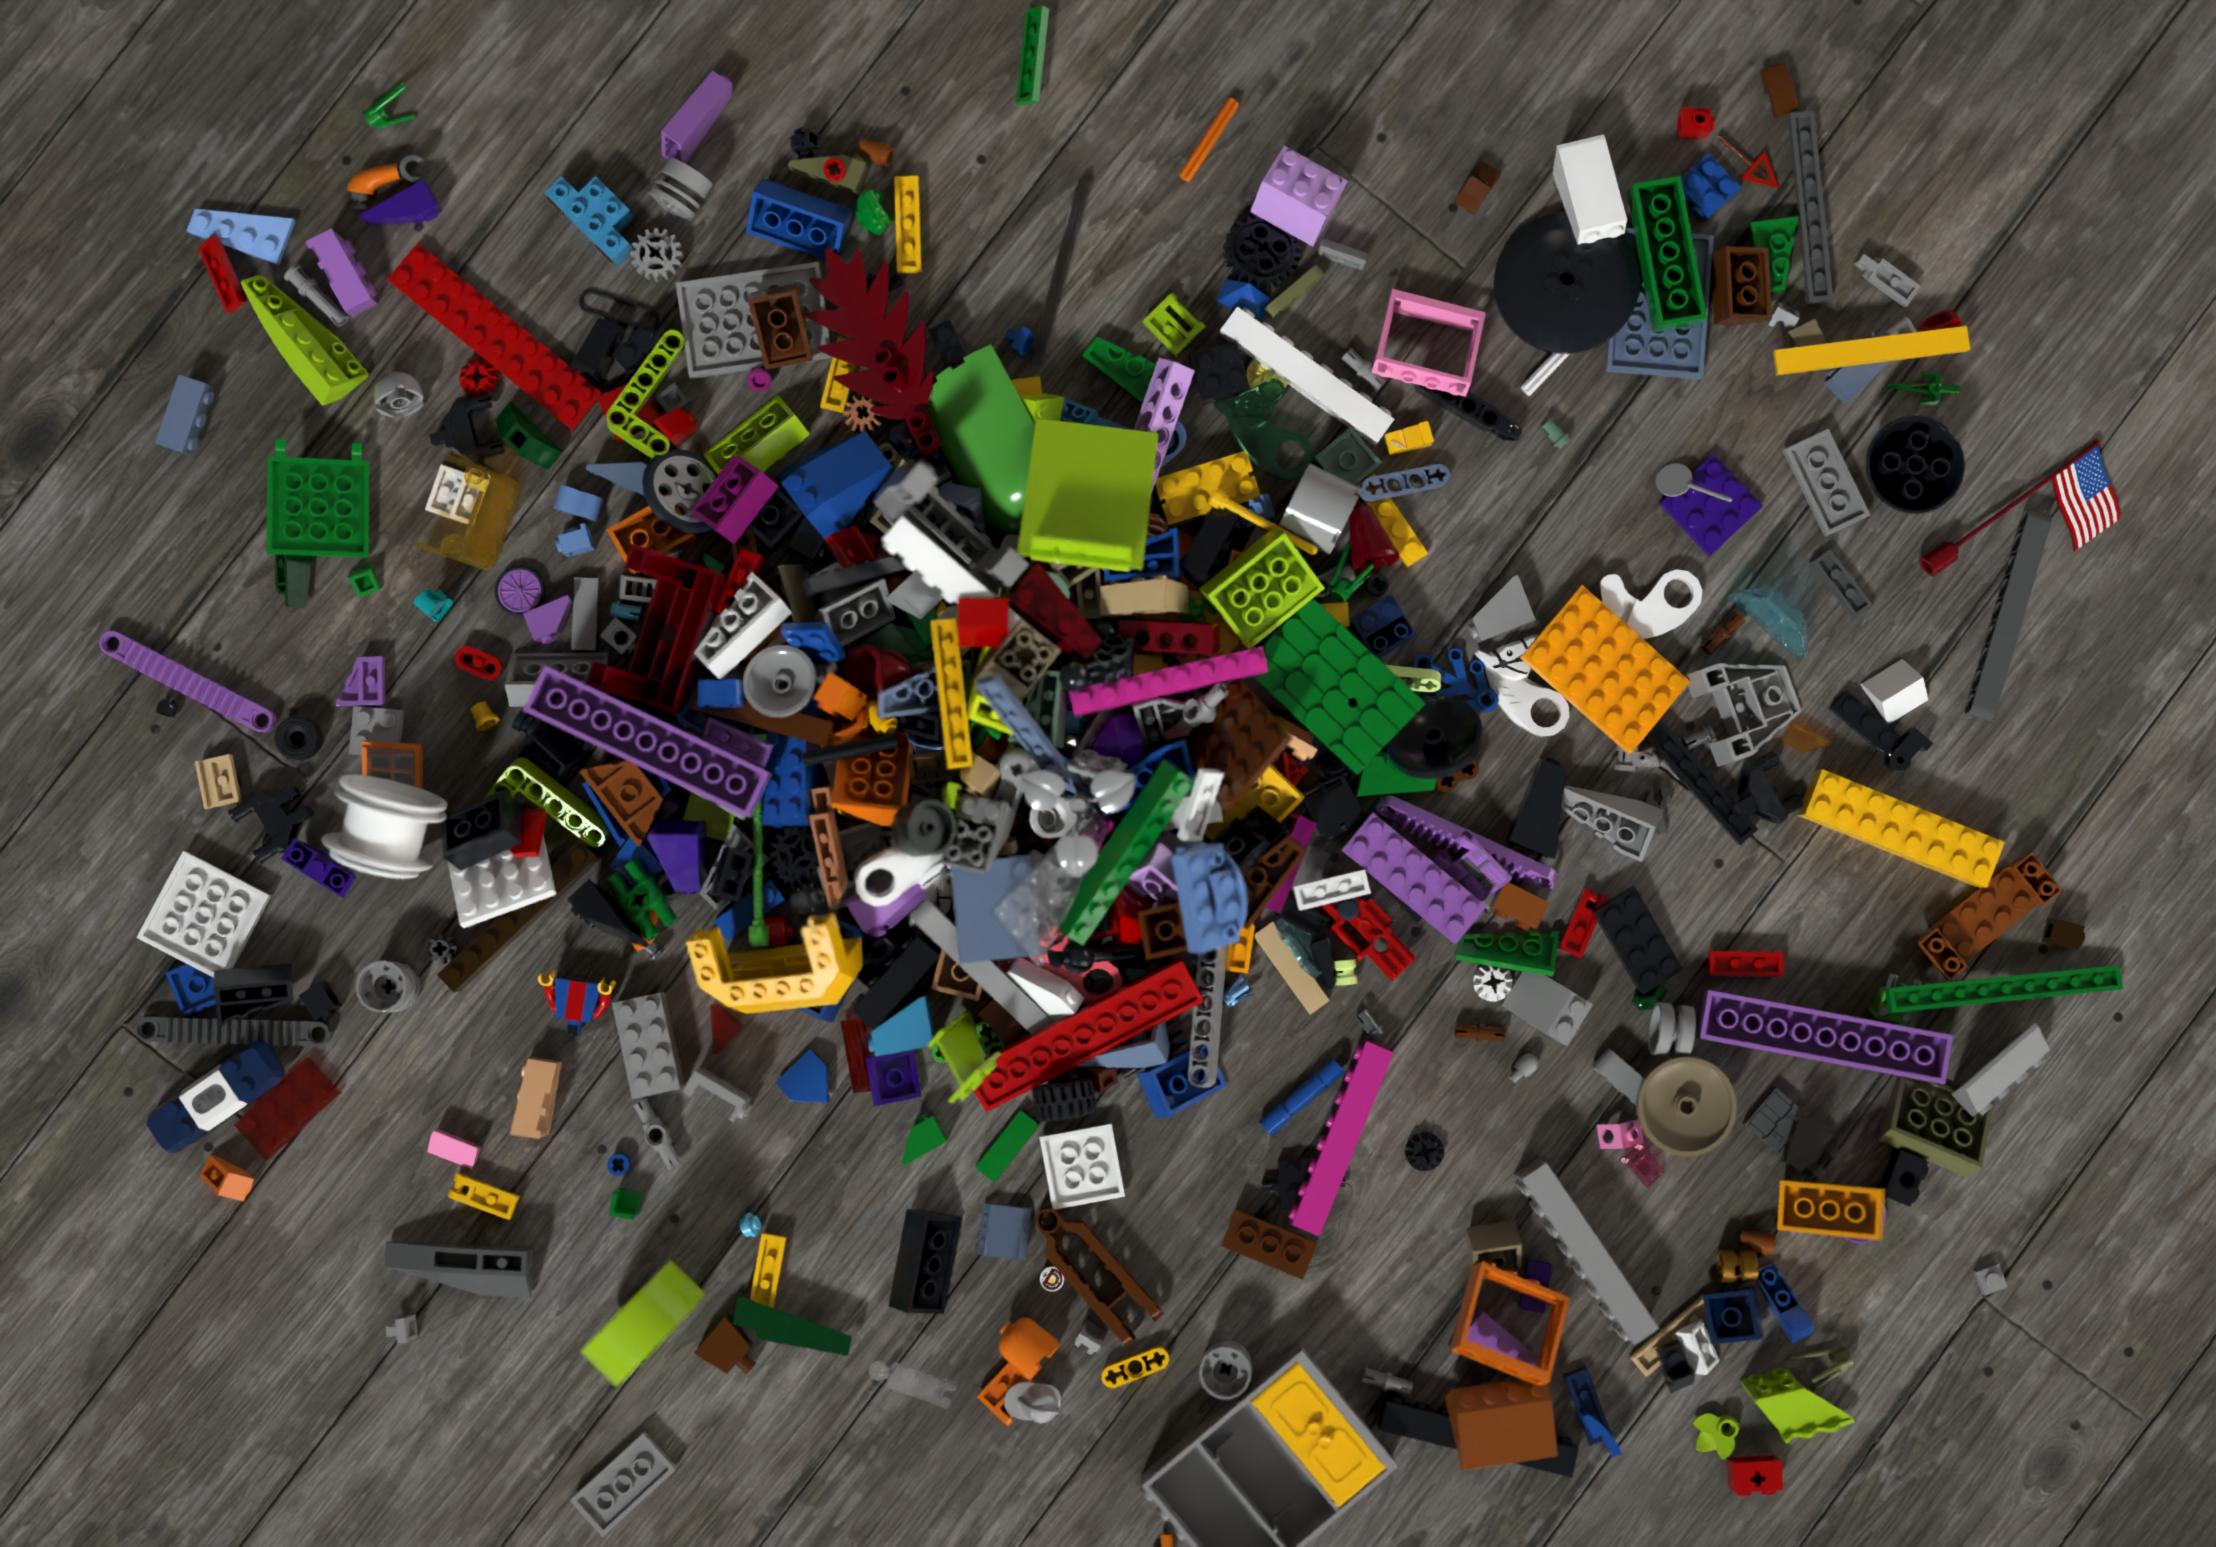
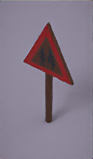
M1721 134L1717 136L1719 140L1750 166L1740 179L1779 189L1765 151L1753 163Z

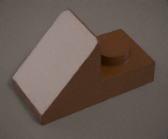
M1481 161L1454 203L1475 215L1500 178L1501 173Z

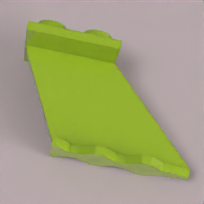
M969 1009L963 1011L955 1020H952L944 1029H941L928 1044L932 1048L937 1043L961 1086L950 1098L949 1102L951 1104L959 1098L964 1100L972 1091L976 1090L984 1081V1077L988 1076L997 1067L995 1061L1001 1055L997 1051L987 1061H984L973 1015Z
M1775 1369L1772 1373L1764 1375L1754 1374L1750 1375L1747 1379L1741 1380L1744 1389L1778 1429V1433L1785 1443H1789L1796 1437L1812 1438L1817 1432L1821 1431L1833 1433L1840 1427L1854 1423V1418L1850 1414L1801 1386L1789 1369Z

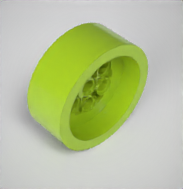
M670 1260L580 1352L617 1387L706 1296V1293Z

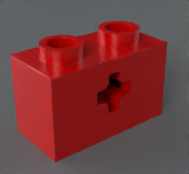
M1776 1455L1726 1458L1728 1488L1736 1493V1495L1750 1496L1751 1492L1774 1495L1776 1491L1784 1490L1782 1460Z

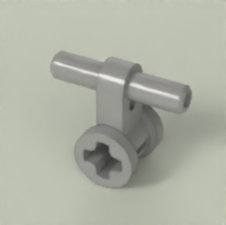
M1616 745L1618 760L1614 770L1636 772L1637 767H1659L1662 761L1654 753L1638 752L1639 747H1636L1631 754H1627Z

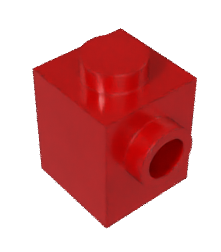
M1682 107L1677 114V138L1706 139L1711 131L1714 130L1715 117L1711 116V108Z

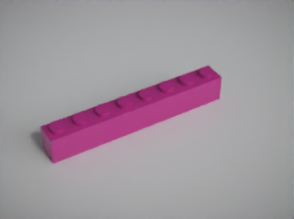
M1262 646L1131 676L1128 680L1124 678L1119 679V683L1109 682L1107 687L1103 683L1085 687L1078 692L1069 691L1074 716L1078 717L1130 705L1154 697L1161 698L1209 687L1218 682L1226 683L1266 674L1268 668Z
M1367 1041L1363 1042L1362 1046L1357 1045L1353 1054V1058L1356 1059L1353 1068H1348L1344 1077V1081L1347 1082L1343 1091L1339 1090L1334 1102L1338 1104L1335 1113L1331 1112L1325 1124L1328 1127L1326 1135H1321L1317 1143L1318 1155L1316 1159H1311L1307 1168V1172L1310 1173L1307 1182L1302 1181L1297 1195H1300L1298 1204H1293L1289 1212L1288 1218L1291 1219V1225L1320 1236L1393 1052Z

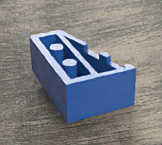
M1177 527L1169 530V532L1156 537H1150L1146 540L1142 569L1130 568L1129 572L1105 569L1104 577L1107 584L1109 585V581L1115 580L1129 583L1132 578L1152 580L1154 575H1166L1169 580L1181 581L1180 533Z

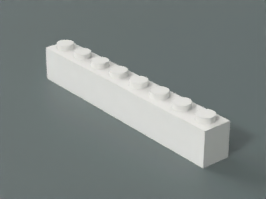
M1237 307L1220 330L1219 335L1228 342L1236 341L1239 350L1284 380L1348 428L1352 427L1359 436L1373 446H1376L1394 421V418L1391 417L1392 413L1383 406L1378 408L1371 403L1372 399L1363 392L1359 394L1353 390V385L1344 378L1339 380L1332 375L1333 371L1324 364L1318 365L1313 361L1314 358L1305 350L1300 352L1293 347L1294 343L1285 336L1279 337L1274 333L1275 330L1266 322L1261 324L1254 319L1255 315L1248 309Z
M901 515L883 535L882 540L885 542L883 547L893 555L899 553L904 558L902 563L912 571L915 569L919 570L923 574L921 579L933 588L934 585L942 590L940 595L952 604L955 601L958 604V597H997L904 516ZM1008 606V633L1022 620L1042 635Z

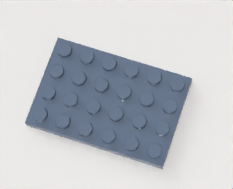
M1625 228V233L1622 235L1634 251L1639 266L1640 290L1631 317L1624 327L1607 341L1605 371L1701 380L1704 372L1707 319L1700 325L1653 333L1634 229ZM1691 233L1708 319L1714 235Z

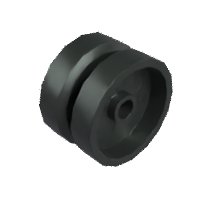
M936 800L913 802L902 806L894 815L891 824L892 837L896 846L904 854L911 857L938 855L951 846L956 835V821L952 812L945 804Z

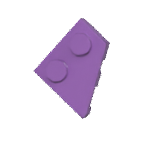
M357 657L353 666V672L348 676L344 684L346 686L340 699H337L336 706L385 705V657Z

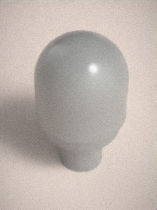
M1531 1053L1522 1055L1513 1066L1515 1070L1508 1076L1509 1079L1516 1083L1521 1077L1525 1079L1538 1068V1058Z

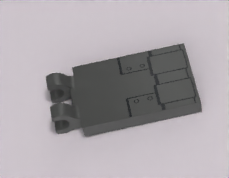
M1776 1087L1772 1088L1743 1123L1798 1172L1801 1173L1806 1168L1819 1179L1827 1172L1815 1163L1824 1152L1831 1159L1835 1160L1842 1154L1839 1149L1828 1142L1832 1135Z

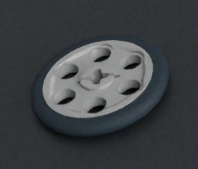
M674 449L668 450L663 455H655L648 462L642 480L643 493L653 513L663 523L682 532L700 533L712 529L691 513V510L704 495L702 486L710 487L717 478L718 474L705 458L688 450ZM665 467L671 468L675 472V477L668 476L665 472ZM687 467L695 469L697 477L689 475ZM658 487L666 488L669 496L661 495ZM674 506L682 507L685 515L677 514Z

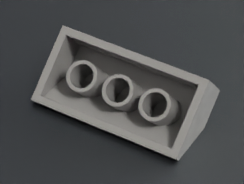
M609 652L513 653L505 681L509 707H525L544 666H548L586 684L593 661L610 666ZM594 688V689H596V690H598V691H601V692H603V693L609 695V692H605V691H602V690H600V689Z
M2034 1023L1951 1094L1972 1117L1977 1113L1984 1115L1993 1107L1990 1103L1996 1097L2001 1100L2011 1091L2008 1086L2014 1081L2019 1084L2029 1075L2026 1071L2032 1065L2037 1068L2047 1060L2044 1055L2050 1049L2039 1027Z

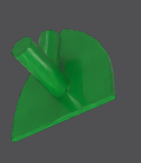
M974 720L969 727L970 737L977 727L980 728L972 741L973 745L981 747L988 734L999 740L1004 733Z

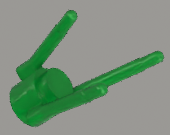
M403 82L398 83L376 103L362 111L366 121L373 129L379 126L383 130L390 125L416 118L415 114L388 121L385 120L388 114L384 107L407 89Z
M1350 543L1346 544L1335 574L1328 583L1332 587L1329 591L1330 595L1340 603H1345L1350 595L1371 577L1368 573L1374 567L1373 564H1370L1353 582L1345 577L1338 580L1351 547Z

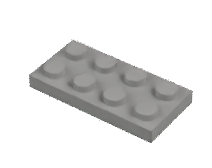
M1829 429L1783 450L1824 537L1871 515Z
M644 1431L572 1497L570 1501L603 1537L669 1477L677 1467Z

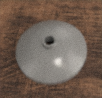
M788 645L772 646L759 652L748 664L743 678L744 693L748 702L758 712L770 717L789 716L801 710L810 701L816 688V671L812 661L801 650ZM788 683L786 689H781L782 684Z

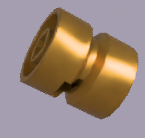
M1718 1250L1716 1269L1719 1281L1735 1282L1738 1278L1741 1282H1756L1758 1278V1259L1755 1250H1739L1737 1254L1734 1250Z

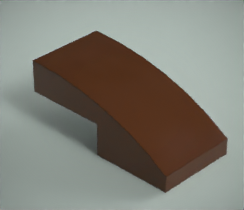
M1782 62L1761 69L1765 94H1769L1773 117L1779 118L1799 111L1795 90L1785 63Z

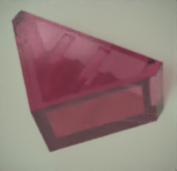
M1636 1145L1621 1160L1647 1189L1665 1172L1651 1153L1641 1145Z

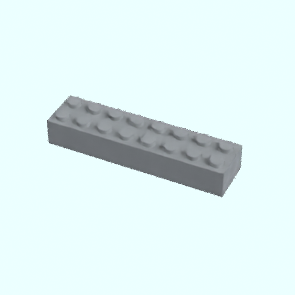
M1537 1158L1514 1174L1518 1179L1515 1181L1516 1186L1522 1194L1531 1198V1201L1528 1203L1533 1211L1541 1218L1544 1217L1546 1221L1542 1224L1550 1235L1558 1238L1559 1242L1556 1244L1563 1255L1573 1260L1570 1265L1575 1273L1583 1280L1586 1279L1587 1282L1584 1286L1591 1296L1601 1301L1598 1306L1610 1321L1615 1322L1612 1327L1618 1336L1622 1337L1625 1342L1629 1340L1632 1344L1636 1345L1658 1330V1326L1548 1164Z

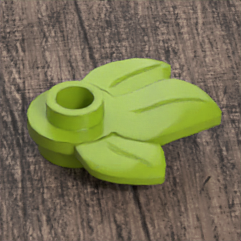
M1705 1413L1694 1419L1693 1425L1700 1430L1696 1438V1449L1698 1451L1708 1452L1716 1450L1723 1460L1733 1453L1735 1449L1734 1437H1736L1739 1431L1738 1422L1734 1417L1730 1415L1718 1417L1712 1413ZM1724 1423H1729L1730 1425L1727 1431L1722 1430Z

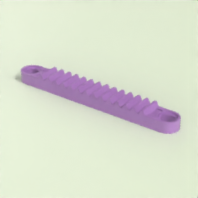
M107 631L101 636L99 645L105 654L197 700L199 703L258 732H270L276 726V716L268 708L136 640L115 631ZM112 637H117L119 640V646L115 650H111L108 647V641ZM265 713L269 718V722L265 727H260L257 724V718L260 714Z
M1385 794L1379 797L1375 808L1376 812L1384 818L1400 824L1401 830L1409 828L1410 834L1417 832L1418 838L1426 836L1427 842L1435 840L1436 846L1444 844L1445 850L1453 848L1454 854L1461 852L1463 855L1469 850L1458 843V838L1467 829L1395 796ZM1472 832L1477 842L1511 876L1515 877L1517 883L1523 880L1541 889H1552L1557 878V872L1554 869Z

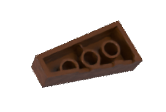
M1289 833L1242 874L1248 895L1247 912L1243 925L1246 930L1250 928L1307 853V846ZM1210 896L1211 904L1215 906V898Z

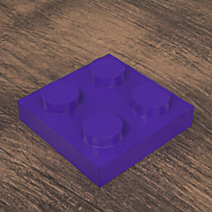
M914 1049L876 1057H866L874 1106L922 1097Z

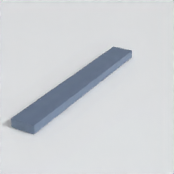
M998 674L977 679L976 688L1026 751L1034 757L1041 770L1054 772L1064 780L1066 787L1061 795L1063 797L1068 795L1073 797L1075 793L1082 791L1094 797L1076 773L1067 770L1068 763ZM1091 802L1085 817L1100 814V804L1098 802Z

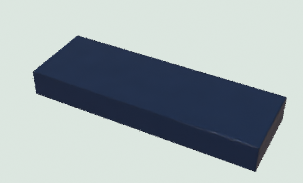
M1584 1366L1563 1374L1588 1444L1591 1446L1603 1440L1601 1436L1593 1439L1589 1435L1579 1413L1581 1410H1585L1597 1419L1612 1436L1587 1367Z

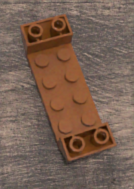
M2030 852L2000 869L1991 877L1987 888L1975 889L1931 924L1917 944L1949 982L1968 967L1966 964L1968 960L2033 908L2046 905L2063 890L2033 852Z

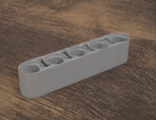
M1607 1048L1593 1064L1592 1068L1636 1106L1637 1093L1644 1078L1616 1053Z

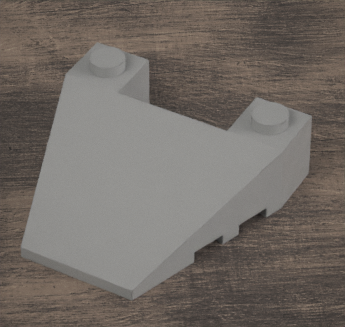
M1718 663L1685 675L1691 681L1688 684V688L1692 698L1712 692L1727 732V738L1709 744L1717 767L1754 755L1759 747L1768 742L1778 730L1784 728L1802 711L1786 666L1726 665V663Z

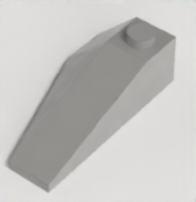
M1565 786L1562 795L1561 809L1581 824L1586 823L1593 828L1595 835L1599 838H1606L1614 844L1613 848L1619 853L1640 862L1643 861L1664 810L1640 800L1571 786Z

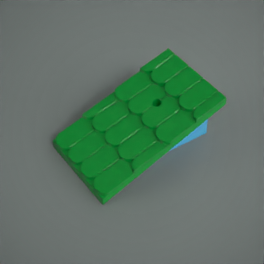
M1313 598L1279 625L1258 646H1263L1268 672L1252 677L1355 774H1358L1426 704Z

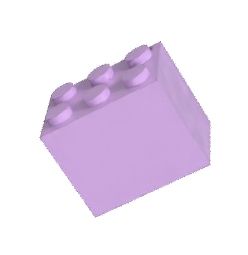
M1284 145L1264 177L1250 212L1313 247L1334 213L1348 181Z

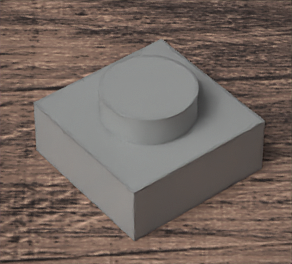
M1993 1263L1973 1271L1983 1295H1988L2008 1287L1998 1263Z

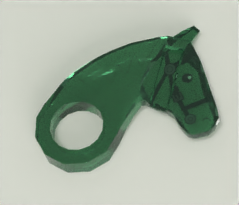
M1275 378L1267 380L1238 395L1227 404L1215 401L1213 406L1226 416L1231 433L1240 449L1247 451L1249 459L1258 468L1286 481L1300 479L1304 475L1309 463L1312 464L1314 458L1312 445L1303 435L1269 424L1274 405L1283 398L1286 392L1280 380ZM1286 442L1296 443L1303 450V464L1296 470H1284L1275 461L1276 449L1281 444Z

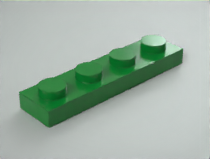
M1044 6L1027 9L1025 14L1016 104L1021 106L1039 103L1049 8Z

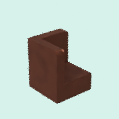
M1079 1067V1077L1091 1079L1094 1090L1100 1094L1118 1082L1117 1068Z

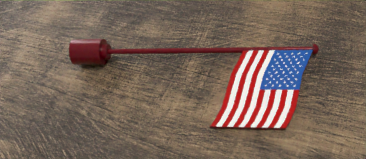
M2093 440L2091 446L1954 544L1953 542L1943 540L1919 557V563L1923 570L1932 577L1939 574L1958 560L1959 546L2049 481H2052L2057 505L2070 531L2073 551L2078 550L2121 518L2117 498L2104 471L2099 451L2101 441Z

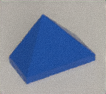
M1226 279L1216 302L1233 310L1237 307L1240 309L1246 308L1255 315L1254 319L1261 321L1270 298L1250 283Z

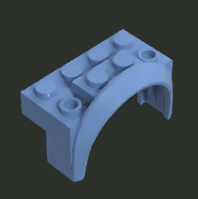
M1193 842L1174 848L1175 854H1172L1171 858L1188 952L1201 954L1240 941L1239 932L1244 925L1248 905L1247 889L1240 869L1224 851L1223 844ZM1221 867L1225 868L1223 870L1210 873L1211 870ZM1208 880L1211 884L1215 898V918L1213 916L1212 904L1207 882Z

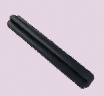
M895 734L805 751L802 752V761L804 766L893 749L898 747V739Z

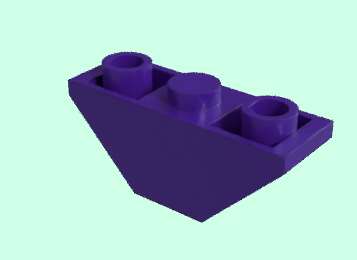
M296 838L292 840L281 857L283 861L344 898L357 878L345 865L337 862L327 853Z

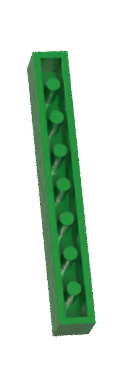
M1166 760L1162 761L1098 855L1094 865L1087 871L1053 921V924L1061 932L1082 945L1086 943L1195 783V780Z

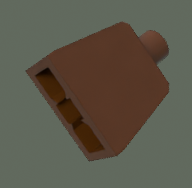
M728 1313L694 1353L726 1374L736 1365L747 1375L756 1364L746 1354L753 1343L740 1326L733 1325L734 1318Z

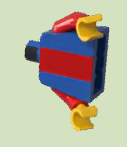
M541 970L538 981L543 985L545 997L551 1011L555 1013L556 1018L568 1020L566 1034L580 1035L582 1022H594L595 1019H599L610 1007L612 990L616 985V981L613 980L610 986L604 982L605 977L602 978L600 983L568 978H555L554 981V970H550L549 977L545 976L543 970Z

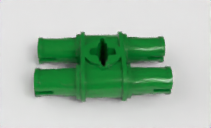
M634 859L627 863L625 868L636 882L635 888L630 890L619 873L609 877L606 882L617 896V904L621 905L630 919L629 922L633 925L636 924L646 941H650L658 936L660 932L648 917L649 912L655 910L665 927L675 923L678 917L667 903L668 896L663 894L655 882V877L648 875L639 860Z

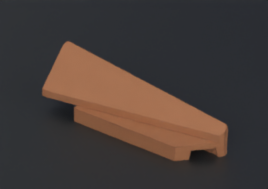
M830 784L810 789L815 814L809 815L828 906L831 908L842 904V896L849 885L835 820L834 807L831 806L833 790Z

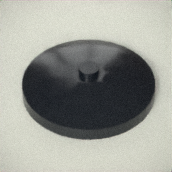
M1431 696L1422 698L1426 704L1385 745L1387 754L1392 764L1398 770L1415 778L1436 779L1452 775L1470 764L1481 749L1484 733L1480 717L1468 703L1454 697Z

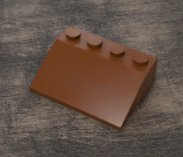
M1524 1379L1451 1389L1445 1396L1462 1471L1558 1456L1553 1406L1548 1383L1536 1385Z

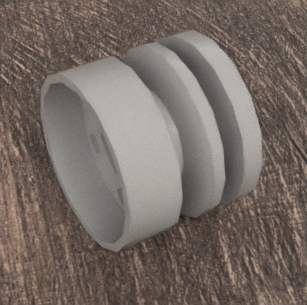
M669 157L661 170L662 174L668 179V182L656 179L654 183L661 190L651 187L648 194L668 212L691 221L695 214L689 208L699 210L700 208L693 197L705 199L713 184L692 167Z
M397 961L372 962L363 968L356 982V993L361 1004L375 1012L394 1013L404 1011L414 1004L420 991V981L415 970L409 965ZM390 984L395 985V990L389 989Z
M1221 1340L1213 1343L1206 1349L1200 1364L1199 1377L1203 1387L1209 1394L1219 1399H1231L1239 1396L1247 1389L1251 1380L1252 1360L1250 1354L1243 1345L1232 1340ZM1223 1362H1225L1226 1365H1232L1230 1372H1228L1226 1369L1223 1371L1221 1370Z

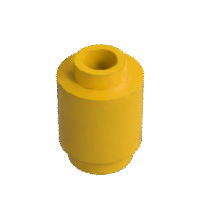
M873 700L865 706L864 710L867 709L869 713L868 723L879 736L890 735L896 730L898 720L895 716L878 717V700Z

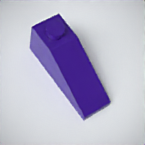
M421 180L360 214V217L368 225L422 223L434 220L438 217V213L443 210L428 184Z

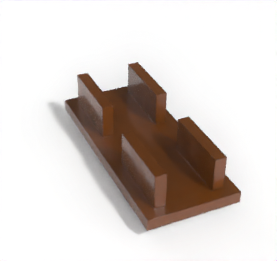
M1235 1209L1221 1246L1303 1280L1318 1243Z

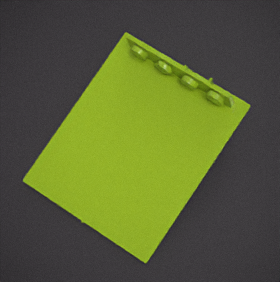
M1037 418L1018 554L1031 556L1030 560L1103 568L1104 570L1111 569L1129 572L1130 568L1142 569L1158 433Z

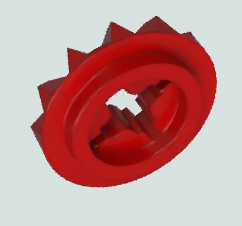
M477 358L467 361V364L461 368L458 379L461 388L470 396L476 397L485 393L490 394L496 388L498 374L495 367L488 361ZM479 370V373L487 378L480 379L477 385L476 381L469 377L476 376V372Z

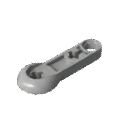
M1020 748L1008 750L1001 758L999 768L1002 780L994 799L1008 803L1015 812L1024 792L1021 782L1022 775L1038 770L1034 757L1026 750ZM1017 764H1020V765L1022 766V767L1020 768V769H1023L1022 772H1019V771L1017 770V768H1019V767H1016Z

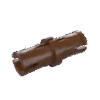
M1734 611L1721 625H1717L1714 628V632L1700 644L1704 652L1711 656L1725 641L1728 642L1731 639L1730 636L1746 622L1743 616Z
M1456 1022L1455 1038L1476 1039L1477 1042H1482L1483 1040L1505 1041V1036L1503 1035L1506 1034L1505 1026H1486L1480 1022L1477 1025Z

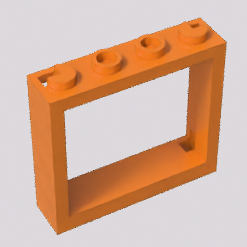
M1482 1261L1473 1265L1450 1350L1536 1385L1549 1383L1570 1297L1558 1292L1556 1288L1540 1286L1541 1283L1537 1280L1518 1277L1519 1274L1515 1271L1498 1269L1494 1263L1489 1264ZM1482 1278L1552 1305L1536 1367L1467 1340Z

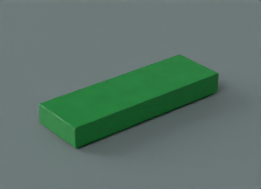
M1020 1110L975 1168L992 1182H995L1040 1124L1023 1110Z

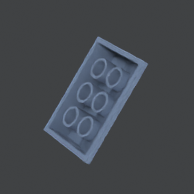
M1030 856L995 859L986 874L950 866L960 963L1040 955Z

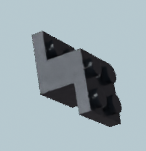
M546 721L530 733L518 758H527L561 784L565 774L585 759L593 743Z

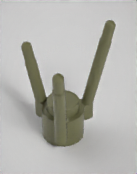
M1837 1346L1824 1350L1789 1355L1787 1357L1788 1360L1831 1355V1357L1827 1358L1830 1368L1812 1378L1813 1382L1820 1380L1813 1386L1815 1390L1854 1366V1361L1846 1348L1839 1350Z

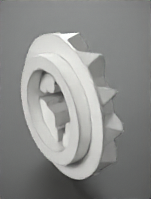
M1482 965L1474 975L1473 986L1476 993L1482 999L1497 1002L1506 998L1511 991L1513 979L1506 968ZM1491 972L1495 979L1503 980V982L1496 984L1495 993L1492 986L1483 985V983L1491 979Z

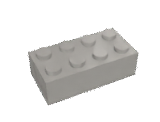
M660 992L612 1003L632 1099L685 1087L666 993Z

